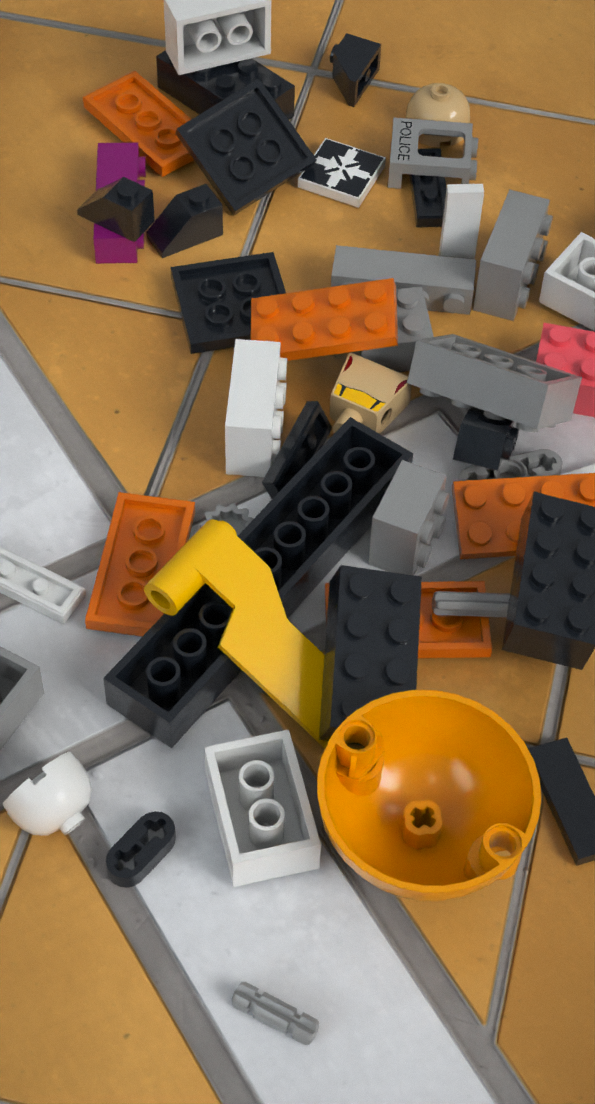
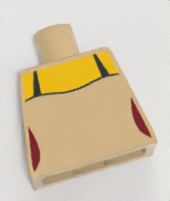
M350 352L330 398V417L336 421L333 425L334 433L351 417L380 434L410 403L412 385L407 383L408 376Z

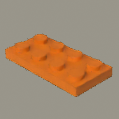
M136 71L83 97L84 108L123 143H138L139 156H145L146 163L161 177L194 160L175 134L177 128L190 121L191 118Z
M394 278L251 298V340L281 342L280 357L287 358V361L398 346L397 297Z
M595 473L453 481L452 496L460 559L516 556L521 518L533 492L595 507Z
M118 492L85 618L86 629L143 637L162 617L164 613L149 601L144 592V586L189 540L195 515V502Z
M485 581L421 582L418 658L491 657L492 643L489 617L435 615L432 610L434 592L486 593ZM325 583V590H324V595H325L326 625H327L329 583Z

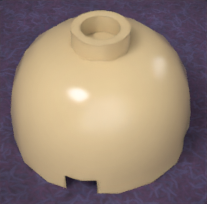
M433 83L423 86L415 92L408 103L406 118L470 123V106L466 97L459 89L445 83ZM421 134L418 142L431 147H440V142L451 141V146L459 143L464 138Z

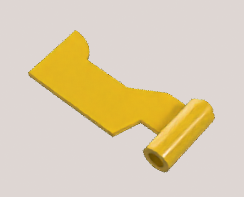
M208 520L144 586L147 598L158 610L167 615L174 616L206 583L233 609L218 648L320 745L326 748L328 741L319 740L324 654L288 620L269 566L237 536L235 529L229 523L223 520Z

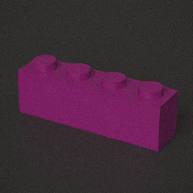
M98 143L96 191L122 177L145 186V180H140V177H146V157L139 156L138 143ZM94 223L93 240L96 264L138 262V249H144V233L133 242Z

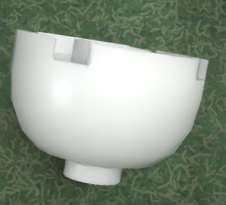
M71 752L64 753L41 768L43 770L41 774L33 780L28 778L3 802L9 817L22 830L41 836H48L61 830L65 836L84 822L85 818L81 812L90 802L92 787L90 777L85 768Z

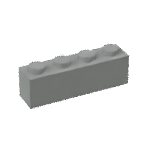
M336 245L331 287L394 278L396 289L422 287L428 311L470 315L476 260Z

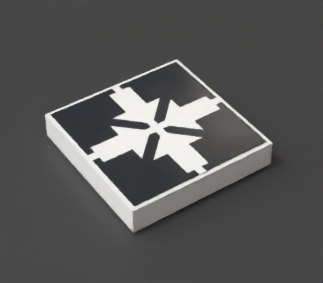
M325 138L314 154L317 159L315 164L303 171L299 176L298 188L359 208L383 171L386 157Z

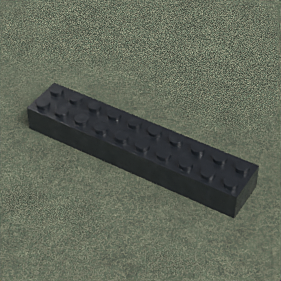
M351 417L238 535L271 569L287 618L291 616L372 525V517L401 461L404 460L410 463L413 461L412 452ZM205 583L176 615L170 616L164 613L103 678L106 704L170 748H173L241 672V669L218 648L233 609Z

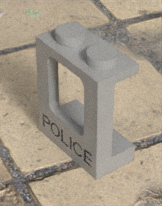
M394 117L388 188L401 189L402 174L461 178V184H469V180L475 181L477 160H471V158L477 157L478 138L472 137L473 123ZM424 134L464 138L463 158L422 156L418 153L419 136Z

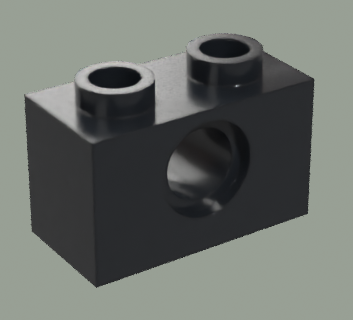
M473 407L468 410L461 422L453 460L498 471L503 459L510 460L512 450L514 451L519 428L513 427L514 421L490 419L483 415L484 410Z

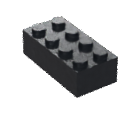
M166 50L156 56L158 88L199 115L259 78L288 120L294 117L295 85L252 58L178 75Z
M533 492L520 523L502 650L582 670L595 649V507Z
M340 565L330 580L319 740L329 741L335 730L348 716L369 702L392 693L416 690L421 576ZM353 742V743H349V744L362 745V744H360V743H354V742Z

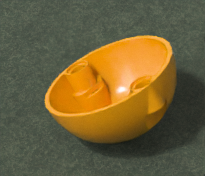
M409 690L392 693L375 699L357 709L340 724L329 739L322 754L317 775V798L323 825L333 847L344 862L363 879L380 890L401 898L416 901H442L462 897L481 890L496 880H505L513 876L517 871L521 855L533 836L540 814V778L534 759L517 732L498 714L477 701L458 694L438 690ZM354 742L364 745L365 748L358 750L352 749L347 745ZM499 851H508L510 855L499 856L495 853Z

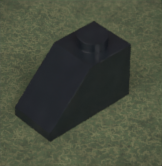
M346 33L341 42L333 46L330 54V63H333L332 77L349 106L355 107L380 70L381 44Z
M122 177L94 192L77 209V215L135 242L155 222L153 190Z
M207 184L177 194L146 232L147 238L160 256L165 258L222 236L223 205Z

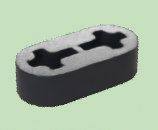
M156 811L145 814L112 846L107 853L105 862L108 877L113 884L125 888L136 886L172 850L175 845L176 831L174 822L169 815ZM161 828L163 829V839L155 836L148 842L149 829L155 832ZM134 857L133 870L125 867L119 871L118 861L120 859L128 862Z

